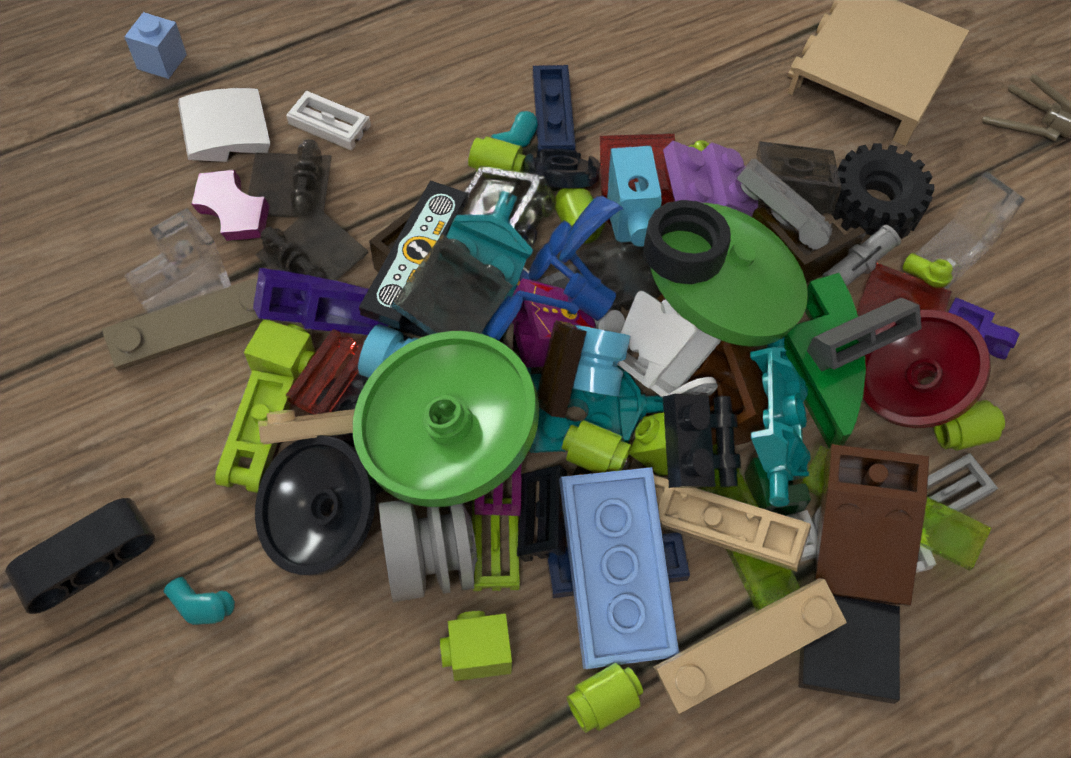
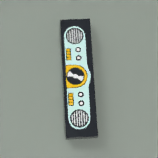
M431 180L429 181L359 306L360 315L397 329L401 328L438 258L454 218L457 215H461L468 202V193Z

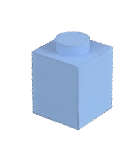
M145 12L141 14L124 36L136 68L169 79L187 55L176 22Z

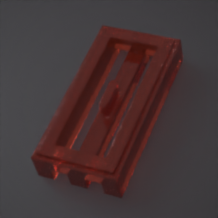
M333 329L286 393L287 401L311 414L331 412L359 372L358 362L364 344H356L355 339L349 336L345 339L341 337L339 331ZM339 347V349L336 351V353L334 354V356L331 358V360L329 361V363L326 365V367L324 368V370L322 371V373L319 375V377L317 378V380L314 382V384L312 385V387L309 389V391L307 392V394L304 396V398H302L303 395H304V394L306 393V391L308 390V388H309V387L311 386V384L313 383V381L316 379V377L318 376V374L321 372V370L323 369V367L325 366V364L328 362V360L330 359V357L333 355V353L335 352V350ZM349 353L353 354V357L320 404H314L326 385L336 375V371Z

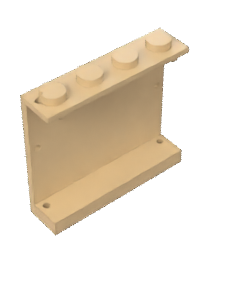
M834 0L830 9L831 15L825 13L816 31L818 35H811L807 40L802 52L803 58L797 56L790 67L788 77L792 78L788 94L793 95L795 90L802 86L804 77L902 120L893 141L906 146L955 60L969 30L897 0Z

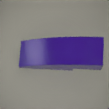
M259 268L253 309L259 319L302 323L305 329L369 335L370 331L378 324L388 327L384 323L360 315L359 306L367 294L368 288L315 276Z

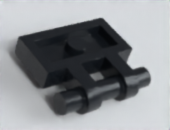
M688 394L663 396L669 488L715 487L714 470H719L720 488L738 487L737 469L741 468L740 454L735 452L734 429L738 428L737 414L732 413L730 396L713 398L714 414H710L709 396ZM711 430H716L717 455L713 454Z

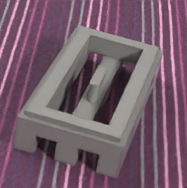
M971 453L928 476L927 490L967 467L972 473L927 498L922 529L924 533L992 495L998 489ZM978 481L983 486L933 515L928 511V509Z

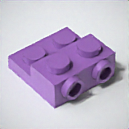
M672 141L663 149L675 201L689 200L719 204L736 209L752 217L754 210L758 207V200L748 196L741 188L742 183L737 179L745 167L740 153L734 149H728L712 142L703 151Z

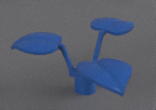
M597 196L588 204L573 226L567 221L561 222L550 236L549 242L537 253L528 273L529 279L537 281L552 264L570 279L564 290V294L569 297L568 302L529 292L517 291L513 297L508 295L498 305L484 324L480 334L499 341L516 317L523 301L565 309L573 315L580 309L596 321L600 320L612 306L616 293L602 284L601 280L591 273L577 256L576 251L604 222L618 211L623 210V207L604 196ZM570 259L582 275L580 273L575 274L563 263Z

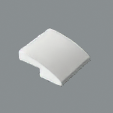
M216 89L179 98L178 106L188 160L227 162L229 152L268 153L270 140L258 89Z

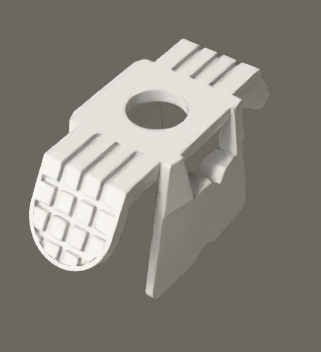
M639 291L635 296L626 321L618 310H608L600 319L598 329L630 335L628 349L630 348L632 351L639 353L638 360L627 353L626 359L618 362L617 365L661 397L671 394L709 396L718 388L713 377H704L686 382L721 340L699 330L694 324L676 312L667 300L660 302L648 293Z

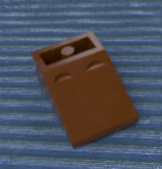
M831 445L824 464L814 581L819 578L825 579L832 594L837 596L904 606L911 605L927 503L929 456Z

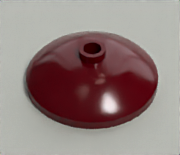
M920 310L922 329L865 355L866 374L863 399L875 414L898 426L930 428L957 419L975 405L987 387L991 372V360L987 345L980 332L962 317L945 311ZM894 321L884 327L877 329L875 331V334L877 335L879 333H882L894 326H897V324ZM926 377L934 378L930 384H920Z

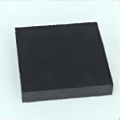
M833 595L847 623L800 648L798 687L895 704L900 700V606Z

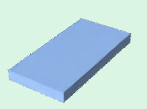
M652 467L561 477L559 482L583 669L607 667L614 663L622 665L667 659L678 654L679 649Z

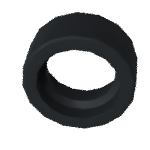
M679 200L666 203L655 210L648 221L644 241V256L649 267L661 277L672 282L696 284L708 281L719 273L725 262L731 242L730 227L724 216L713 207L701 202ZM674 231L692 232L703 237L710 244L711 249L696 254L684 253L671 248L663 241L662 236Z

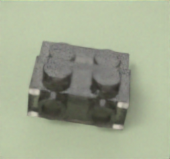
M759 141L756 156L761 164L811 204L821 215L824 213L834 214L841 191V182L837 173L838 168L834 150ZM757 200L758 205H764L765 207L772 209L763 200Z
M480 166L465 190L468 193V202L461 215H490L495 210L500 193L502 191L509 192L507 201L512 194L517 197V201L508 219L509 224L532 248L537 240V226L543 217H549L553 213L555 207L554 195L544 176Z
M442 234L390 307L430 335L448 331H467L480 334L513 285L505 280L504 274L498 268L490 264H483L470 255V250L462 242L453 238L448 239Z

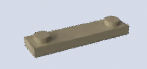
M258 277L102 328L114 367L119 371L261 323L263 319H259L253 309Z

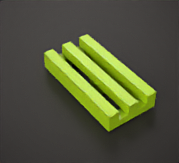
M512 498L502 499V504H511ZM475 499L472 500V526L477 552L473 591H482V588H492V591H501V588L519 590V557L517 556L518 516H508L510 576H501L500 516L490 515L491 576H482V515H475ZM484 499V503L493 504V499Z

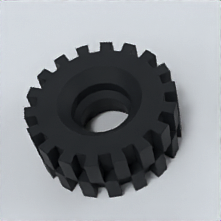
M873 143L871 150L867 148L866 144L859 146L856 153L851 150L847 153L845 159H842L828 191V195H830L827 201L828 207H834L831 215L835 220L843 219L841 227L846 231L851 227L854 229L862 227L867 235L872 236L880 227L888 225L897 232L901 239L905 238L911 230L914 231L933 199L934 184H929L932 175L930 171L922 172L925 164L920 159L913 162L911 160L913 154L905 150L903 155L897 153L898 146L889 145L888 149L885 150L882 149V143ZM867 190L880 191L886 194L891 201L879 200L870 195Z

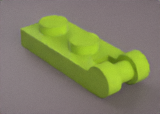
M252 370L217 466L215 475L216 485L231 488L234 484L246 486V490L249 492H258L261 480L271 464L277 443L263 445L260 442L258 421H266L267 413L289 410L297 387L293 377ZM241 457L252 458L250 468L238 466Z

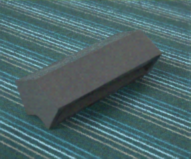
M901 297L813 337L807 352L821 372L829 368L833 370L922 329L920 305ZM894 321L897 324V326H894L882 333H879L877 335L875 334V330L884 327ZM855 339L859 341L858 344L836 353V348Z

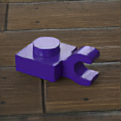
M955 297L949 308V313L962 317L980 332L992 356L1004 360L1007 358L1010 349L1014 348L1020 335L1017 331L992 323L995 313Z

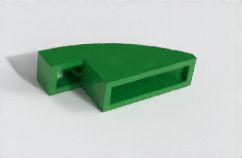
M840 273L810 281L807 288L808 299L805 310L809 321L796 324L784 339L785 354L798 374L804 379L805 385L808 388V395L804 400V404L829 449L832 444L843 446L854 429L863 399L866 374L865 355L834 370L829 368L821 372L807 352L813 337L858 317L851 294ZM855 339L836 348V353L858 344L859 341Z

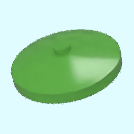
M703 203L713 207L724 216L730 227L731 242L721 270L708 281L696 284H682L661 277L651 268L655 283L676 312L694 324L699 330L714 338L741 346H763L777 342L794 328L806 310L808 299L807 285L798 261L783 241L756 219L727 206ZM674 231L662 236L663 241L671 248L684 253L696 254L711 249L710 244L703 237L692 232Z
M448 331L428 335L410 342L395 351L369 377L359 395L353 416L355 449L368 473L378 485L394 497L414 505L426 507H445L462 504L477 499L498 487L510 477L525 459L534 441L538 427V396L526 366L502 342L484 334L467 331Z

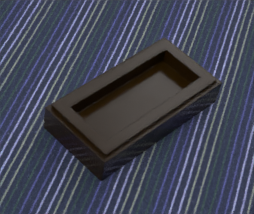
M557 320L553 325L537 396L540 409L550 416L565 418L587 331L571 323Z

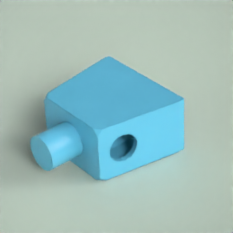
M651 146L611 148L607 199L623 207V210L610 217L615 238L619 242H632L636 246H644L648 221L654 211L661 207V190ZM638 178L639 181L634 182L637 192L631 190L628 186L629 181Z

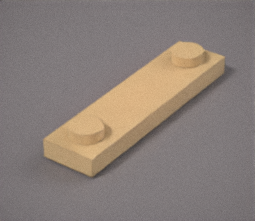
M355 409L295 417L294 410L267 413L266 421H258L260 442L264 445L317 438L318 435L332 436L353 433Z
M653 475L662 528L796 572L798 571L811 530L810 523L697 488H669L668 479Z
M819 578L654 666V669L675 711L680 714L847 622L825 579Z

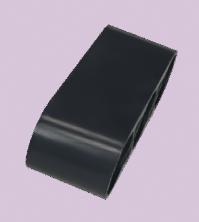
M121 498L106 504L19 555L8 564L5 572L26 612L37 614L57 606L145 552L154 543L155 535L134 500Z

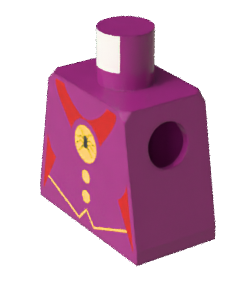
M522 279L513 294L514 296L517 291H524L567 302L569 298L564 294L565 289L528 279ZM523 301L519 312L512 321L522 362L529 368L544 366L553 325L556 320L596 329L599 327L600 320L596 321L580 309L573 315L565 309Z

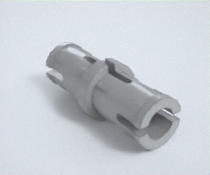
M883 225L861 245L855 244L849 249L848 255L829 271L825 272L823 277L840 273L844 283L848 286L861 274H869L876 268L875 263L893 248L901 244L899 235L892 227Z

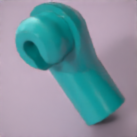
M530 111L519 112L515 116V121L510 131L492 134L491 138L519 145L522 148L526 147L537 130V118Z
M184 577L172 580L165 586L163 591L184 620L192 625L221 622L225 616L231 615L235 608V601L230 593L219 591L216 594L213 592L196 594Z

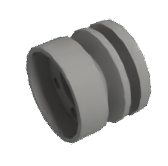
M402 500L379 503L383 545L393 602L424 597L426 575L434 573L443 594L451 593L448 571L458 570L462 591L474 589V571L477 562L476 544L471 517L463 503L448 506L449 514L444 515L439 514L438 507H427V517L420 519L417 518L414 506L411 503Z

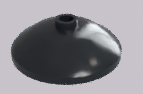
M318 435L317 438L297 440L290 444L275 457L267 468L257 492L255 524L264 551L280 568L298 575H323L344 565L362 546L374 518L376 491L373 477L364 468L356 449L343 440ZM333 503H334V508H333V511H332V513H331V507H332V505H333Z

